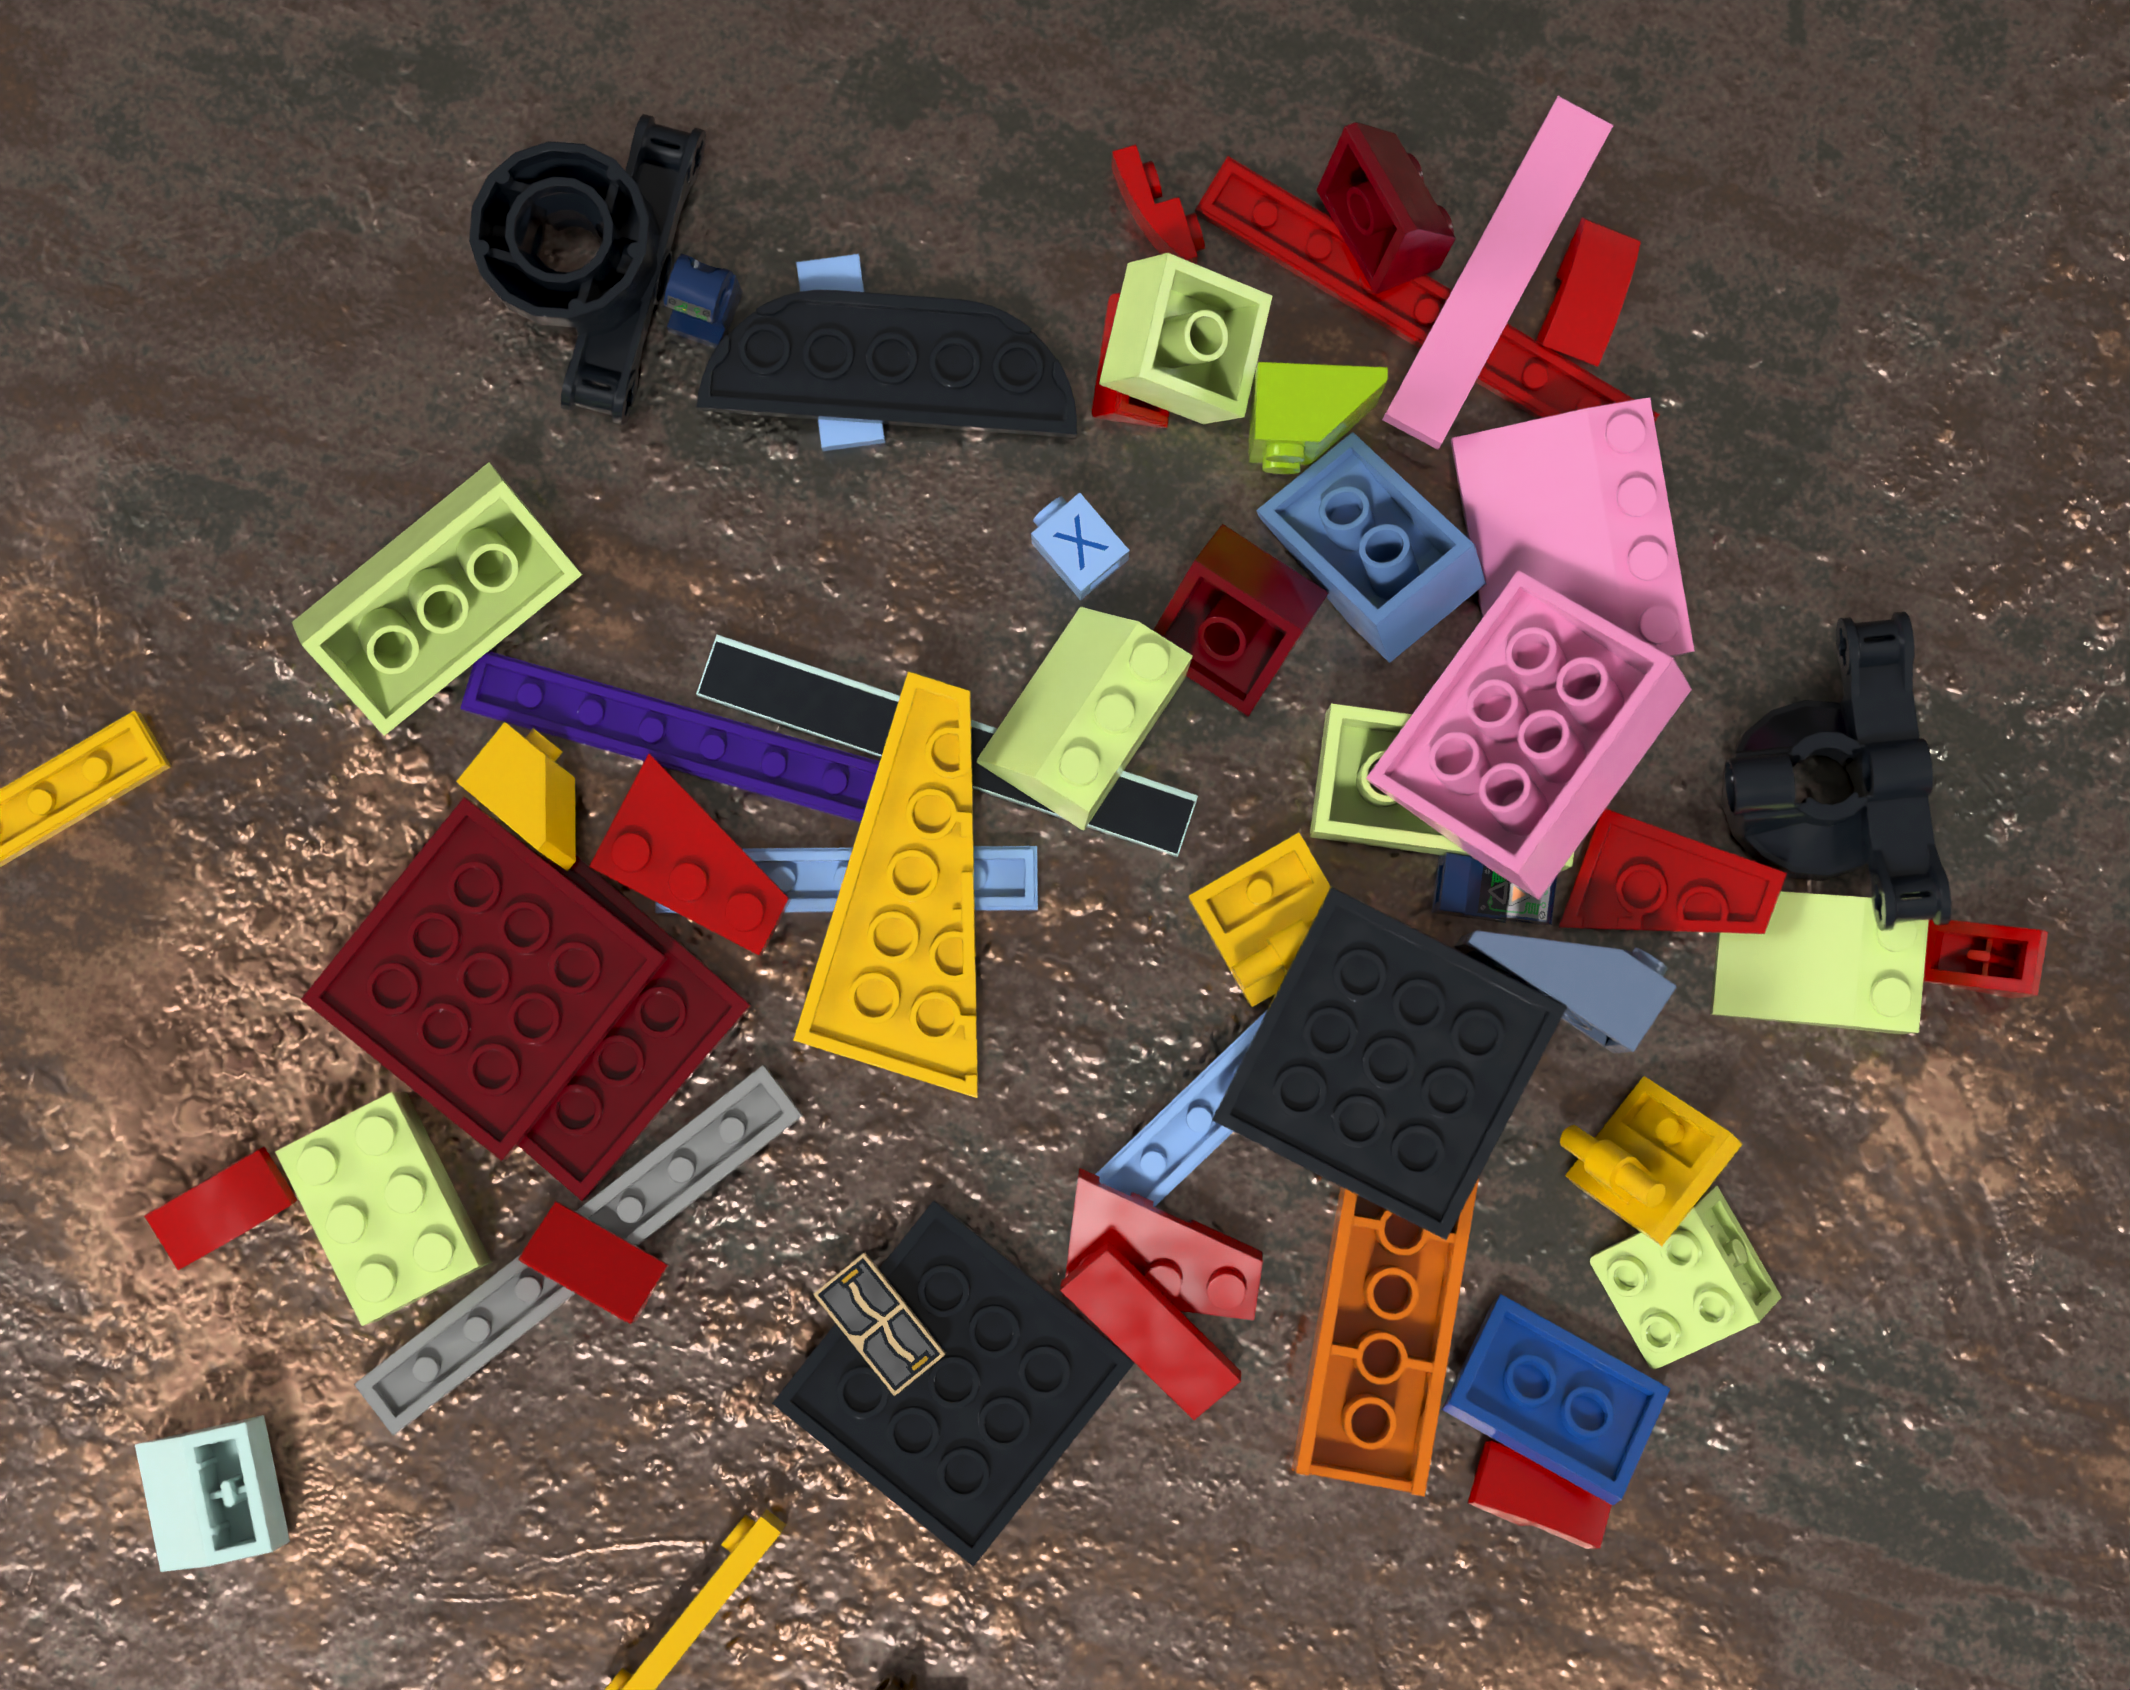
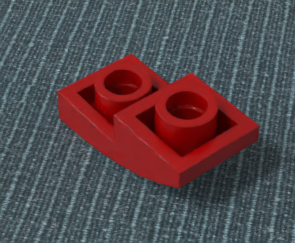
M1136 144L1112 151V171L1118 188L1130 213L1151 244L1160 254L1170 253L1197 264V251L1204 250L1205 243L1196 214L1185 215L1179 197L1157 204L1154 203L1155 199L1162 197L1158 174L1152 160L1142 163Z
M1582 217L1556 274L1562 282L1536 340L1543 346L1598 367L1621 312L1637 261L1641 241Z
M263 1146L221 1169L198 1185L156 1207L144 1217L177 1270H180L256 1227L298 1200L267 1149Z
M1485 1441L1467 1502L1519 1526L1538 1527L1585 1549H1600L1612 1507L1606 1501L1513 1449L1493 1441Z

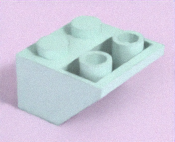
M264 1415L135 1444L161 1572L208 1567L266 1554L290 1542Z

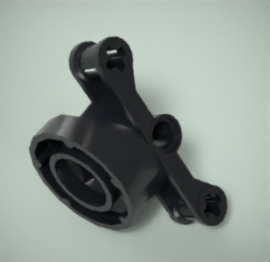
M643 114L637 123L633 135L630 155L625 170L614 158L585 144L548 141L512 154L487 176L476 197L471 211L469 243L479 273L484 281L508 309L540 325L575 327L577 330L578 338L562 386V409L573 411L578 406L612 415L613 423L625 425L637 392L641 353L655 304L659 305L668 284L672 265V250L670 249L681 210L701 167L706 144L705 130L694 128L691 133L655 124L653 116ZM545 224H551L556 231L569 227L583 228L591 232L602 243L590 263L571 272L555 271L543 263L539 257L544 241Z
M1906 611L1895 612L1890 620L1854 623L1851 617L1839 618L1836 626V647L1845 696L1840 703L1803 700L1773 709L1742 735L1730 758L1726 759L1723 776L1722 806L1732 835L1755 862L1787 873L1786 878L1825 881L1854 872L1862 865L1868 863L1873 911L1880 931L1893 930L1895 923L1932 919L1935 925L1949 924L1952 913L1951 891L1946 871L1942 867L1935 846L1928 799L1933 786L1932 760L1926 740L1919 737L1913 695L1915 645L1909 615ZM1808 756H1828L1845 767L1850 775L1854 793L1844 802L1834 805L1821 804L1810 797L1805 798L1801 803H1795L1793 767ZM1916 897H1920V898H1918V899L1902 900V899H1906V898H1916Z

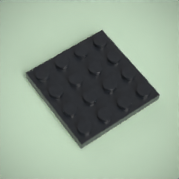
M1331 886L1219 1103L1212 1121L1447 1240L1567 1006Z
M933 1200L879 1270L946 1354L894 1396L835 1323L772 1404L974 1567L1134 1365V1362L1097 1329L939 1202Z

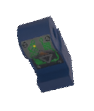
M681 253L671 272L664 296V306L673 310L667 324L668 331L716 348L724 336L728 335L743 294L736 275L731 270L709 266Z
M1445 853L1438 858L1432 913L1502 923L1513 921L1552 925L1557 876L1538 900L1470 856Z

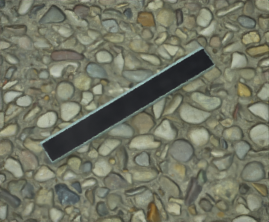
M716 635L696 693L698 697L880 758L900 699L899 695L720 635ZM971 720L972 788L1064 819L976 763L977 758L997 728ZM1123 771L1087 827L1178 857L1198 796Z

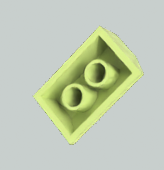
M1080 607L983 749L976 763L1084 831L1186 678L1193 656L1139 621Z

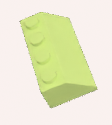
M488 462L292 622V625L301 645L385 736L582 574L491 463Z

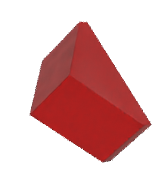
M1931 919L1928 921L1923 982L2008 998L2038 996L2048 932L2039 929L1950 920L1949 924L1935 925Z

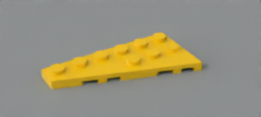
M908 671L793 1040L978 1098L971 691Z

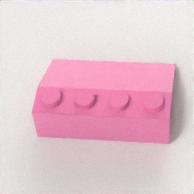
M1650 397L1576 410L1451 438L1467 537L1475 544L1486 584L1477 591L1482 619L1519 570L1670 657L1694 652Z
M1518 570L1366 779L1483 865L1539 900L1692 689L1672 657Z

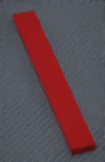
M1227 156L1195 209L1197 216L1421 349L1452 292L1451 289L1425 274L1375 295L1331 217ZM1508 323L1475 381L1536 419L1635 400L1550 348L1541 345L1538 341ZM1653 411L1654 422H1656L1660 415Z

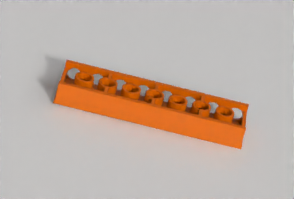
M1479 1178L1447 1240L1340 1186L1291 1469L1295 1473L1308 1476L1311 1474L1410 1492L1412 1495L1425 1497Z

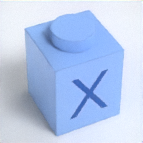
M1078 493L1068 503L1062 496L1056 498L1033 519V522L1038 526L1031 533L1033 546L1080 600L1129 560L1130 550L1081 493Z

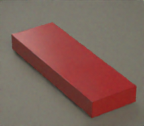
M1109 1241L1061 1281L1060 1291L1193 1420L1198 1418L1241 1382V1370Z

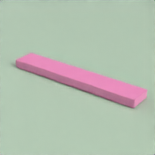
M1559 96L1557 97L1385 413L1383 421L1437 450L1440 448L1613 127L1612 124Z

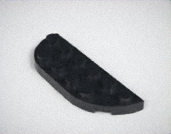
M810 290L792 293L769 301L756 308V312L740 322L718 344L703 373L696 406L698 411L1071 438H1076L1077 413L1071 385L1061 363L1055 358L1046 344L1024 322L1003 310L976 301L841 290Z

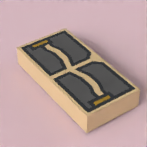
M865 1252L813 1294L894 1396L946 1354Z

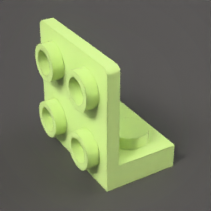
M1718 1186L1706 1190L1662 1247L1642 1232H1638L1597 1252L1590 1259L1591 1266L1643 1357L1652 1369L1665 1366L1760 1322L1782 1298Z

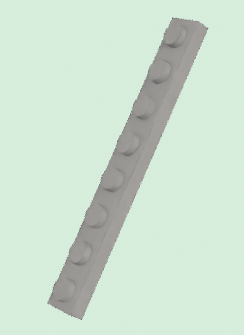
M762 1065L575 1212L631 1244L638 1246L804 1115L768 1068ZM519 1255L354 1385L394 1436L576 1295V1293L518 1260Z

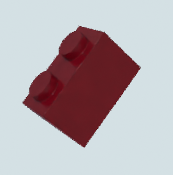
M1358 122L1346 125L1316 191L1376 295L1440 269L1456 238L1449 214L1442 206L1436 205L1424 184L1423 172L1418 160L1414 155L1405 151L1396 133Z
M1222 523L1194 560L1153 631L1193 656L1186 675L1188 678L1249 717L1329 593Z

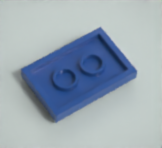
M1500 1294L1493 1300L1441 1410L1614 1506L1624 1496L1670 1388Z

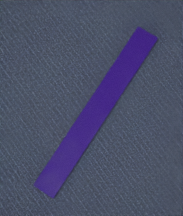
M490 651L473 663L460 707L461 710L468 713L506 722L507 724L528 730L534 728L539 733L642 762L645 761L648 754H651L666 769L858 823L862 821L880 761Z

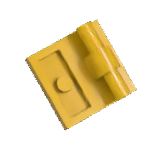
M1300 833L1293 835L1188 896L1189 901L1251 1007L1276 994L1331 887Z
M1645 1076L1642 1077L1595 1138L1576 1125L1568 1126L1560 1136V1145L1578 1158L1565 1176L1576 1187L1661 1247L1743 1145L1731 1132Z

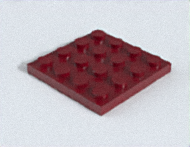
M463 797L301 1000L501 1161H506L668 958L471 800Z
M577 854L576 862L568 871L545 855H542L543 859L668 958L518 1145L576 1197L584 1201L718 1047L752 1005L597 871L590 868Z

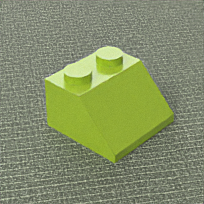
M1258 362L1251 391L1248 463H1262V471L1272 474H1295L1300 472V465H1312L1377 406L1388 381V368Z

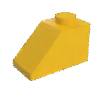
M504 722L456 782L536 850L568 871L576 862L575 777L556 762L563 751L541 733L532 728L528 735L524 737Z

